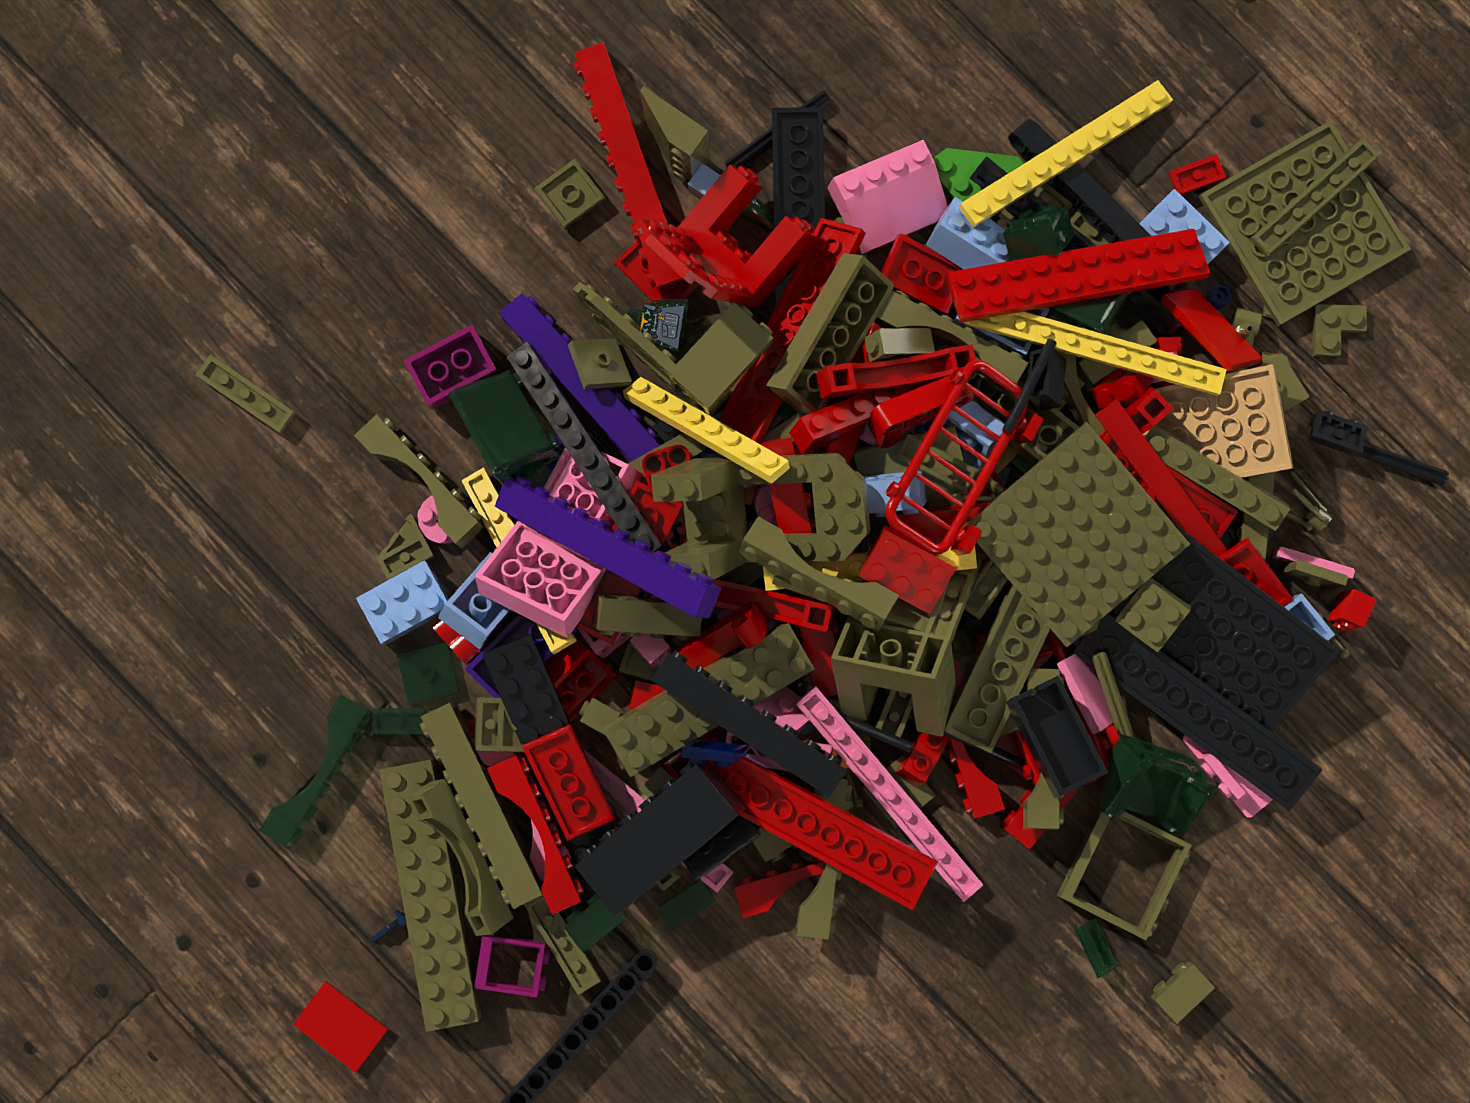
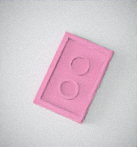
M1076 654L1057 663L1090 731L1095 734L1111 725L1113 720L1096 669Z

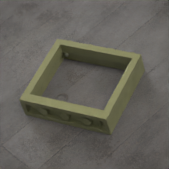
M1101 802L1057 896L1147 940L1148 936L1151 937L1153 931L1157 928L1158 923L1155 921L1159 913H1163L1169 903L1167 896L1171 888L1175 889L1180 880L1178 873L1181 866H1185L1188 863L1191 853L1189 850L1192 845L1107 802ZM1111 816L1176 847L1138 927L1074 896Z

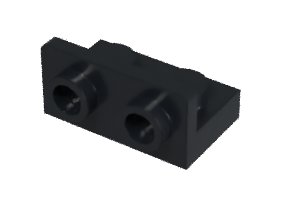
M1318 410L1309 424L1312 426L1309 441L1359 457L1363 450L1368 426L1359 424L1355 420H1347L1336 416L1329 411Z

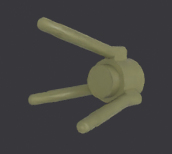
M1290 471V476L1314 505L1296 489H1292V493L1309 509L1304 515L1307 520L1305 521L1291 513H1287L1285 518L1304 526L1308 531L1312 528L1318 532L1322 531L1329 524L1332 516L1295 472Z

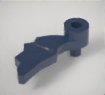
M399 909L396 910L394 913L398 918L371 938L372 942L376 941L397 924L400 927L405 925V913L402 915Z

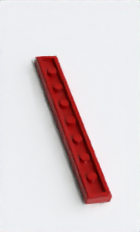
M1115 399L1096 413L1095 417L1146 486L1155 492V498L1171 520L1217 556L1226 552V547L1119 401Z

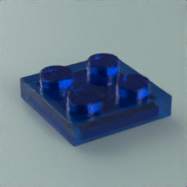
M696 739L682 746L681 757L690 758L691 763L704 764L706 760L716 761L717 766L729 767L732 766V763L739 762L740 759L747 756L748 745Z

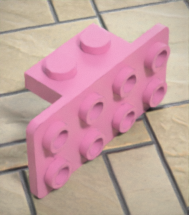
M1183 736V742L1201 762L1202 765L1200 767L1209 778L1213 777L1219 784L1217 786L1218 790L1224 797L1230 798L1245 817H1253L1273 800L1188 736Z

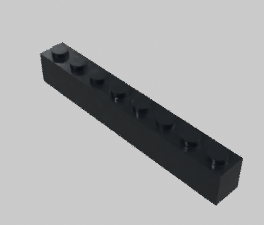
M676 650L673 654L667 651L664 653L648 677L651 681L826 796H831L847 771L841 766L843 763L841 759L832 753L825 756L819 752L821 746L809 738L806 742L802 741L797 737L799 734L797 730L788 724L781 727L775 723L777 717L765 709L762 713L752 708L755 704L744 695L737 698L731 694L733 688L723 681L719 680L717 684L708 679L710 676L709 672L698 665L693 669L686 664L688 658Z

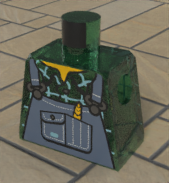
M647 299L644 302L643 310L629 308L628 316L637 325H641V334L646 331L656 340L655 344L673 351H679L683 344L689 300Z

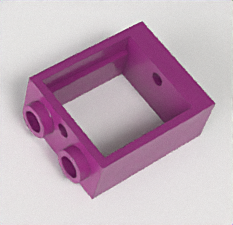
M497 934L482 935L474 988L537 998L540 991H545L547 976L543 975L544 965H549L551 949H546L547 943L544 941ZM494 943L538 949L533 987L489 980Z

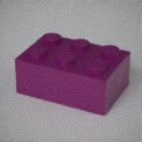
M473 325L403 360L425 403L431 410L500 375Z

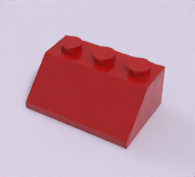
M576 636V642L557 652L546 663L571 723L579 716L585 701L591 702L592 698H596L617 676Z

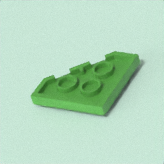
M946 148L933 158L942 187L952 199L957 197L961 201H965L983 190L970 179V176L986 156L1008 174L1024 163L1018 156Z

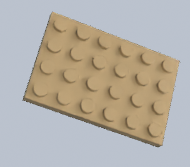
M1274 364L1225 374L1221 393L1218 396L1176 384L1156 388L1159 394L1173 408L1157 425L1174 434L1234 474L1245 478L1293 469ZM1121 400L1119 403L1122 405V407H1123L1124 410H1125V409H1126L1127 407H1129L1135 400H1131V401H1122V400Z

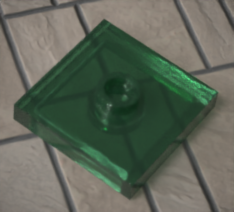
M447 643L397 654L408 705L460 693L450 648Z

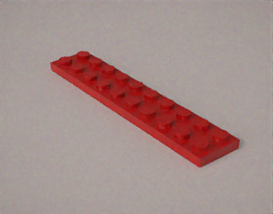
M824 218L820 219L814 231L818 239L800 259L767 324V327L773 332L771 334L773 343L739 379L719 419L721 423L761 444L783 400L766 385L842 254L856 255L866 235L862 228Z
M1188 229L947 272L946 280L959 321L963 323L1205 279L1209 277L1211 272L1195 229Z
M704 734L700 736L687 765L695 760L700 763L706 759L745 806L746 810L740 816L911 910L915 908L938 863L937 860Z

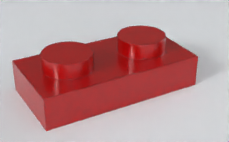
M1217 154L1168 173L1173 189L1181 196L1223 181L1226 178Z

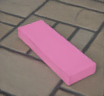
M1282 546L1273 549L1271 556L1272 559L1286 563L1297 560L1345 574L1348 580L1353 579L1355 572L1354 568Z

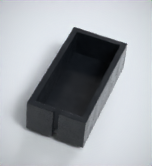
M1059 676L1037 685L1035 688H1031L1006 702L1054 798L1060 797L1108 773Z

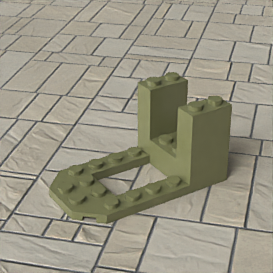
M581 282L572 289L577 302L583 308H588L593 313L591 317L601 327L616 338L622 346L683 401L711 417L723 411L739 379L773 343V337L771 336L773 332L762 322L757 324L751 318L753 314L744 305L741 304L738 307L733 302L685 356L675 364V357L666 349L661 352L654 345L656 340L646 331L641 334L635 328L637 324L627 314L621 316L616 309L617 305L607 296L601 298L589 284L585 286Z
M839 453L779 455L789 461L790 469L772 484L812 482L817 533L784 534L787 542L804 561H845L871 532L866 479L858 471L855 472L845 463L846 460ZM726 457L690 459L651 475L654 502L683 501L687 542L665 552L671 556V561L687 564L692 567L691 572L697 575L698 573L713 578V580L746 562H751L739 553L742 541L748 533L743 485L771 483Z
M976 549L977 568L956 570L932 611L925 632L883 624L880 631H877L874 628L864 626L858 619L850 615L848 616L831 657L842 714L867 721L880 687L911 693L917 731L943 736L950 712L958 695L951 643L981 565V555Z

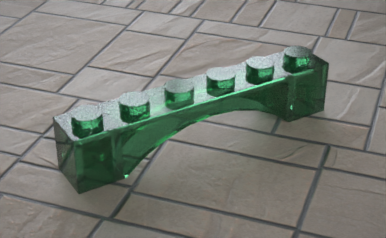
M341 694L327 716L329 728L328 746L318 773L311 783L297 796L271 809L259 829L260 832L285 847L292 845V843L296 844L304 833V830L301 829L306 820L310 821L318 809L315 807L320 797L323 799L331 788V785L328 784L333 775L337 776L345 764L342 760L346 753H351L358 743L356 736L360 730L364 731L372 719L369 715L372 710L347 695Z

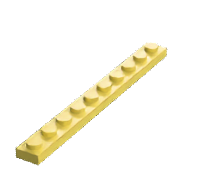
M1157 80L965 200L958 208L973 228L1167 107L1173 99Z
M1027 312L965 322V325L1043 347L1048 338L1053 339L1057 342L1055 347L1057 351L1215 396L1221 393L1227 370Z

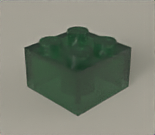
M1049 206L1039 212H1033V210L1020 212L1003 232L1010 261L1041 255H1059L1074 237L1067 207Z
M597 894L586 902L589 906L585 910L579 907L566 918L568 923L563 927L583 953L628 916L623 911L615 917Z

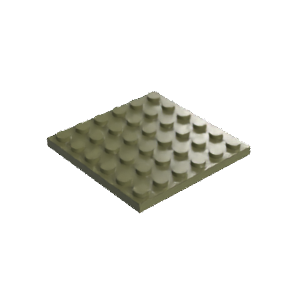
M1331 120L1199 196L1200 201L1219 232L1230 242L1228 244L1229 248L1278 327L1411 250L1364 172L1355 178L1268 258L1249 240L1349 150Z
M1087 422L963 526L975 525L982 530L977 544L1066 647L1190 545Z

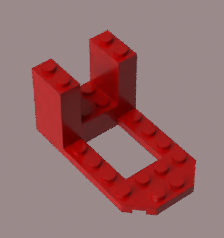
M731 164L677 228L672 224L668 226L664 222L658 223L654 219L649 221L642 218L634 226L640 234L644 232L641 238L645 244L685 281L690 284L696 281L702 285L701 291L706 296L715 300L734 302L756 308L761 306L818 239L813 233L815 228L805 219L801 220L797 216L794 219L785 216L753 255L746 249L742 251L736 246L738 241L729 233L725 234V232L762 190L763 186L757 182L760 177L751 169H746L742 165L738 168ZM701 267H703L705 270H707V271L709 272V274H706V273L701 269Z

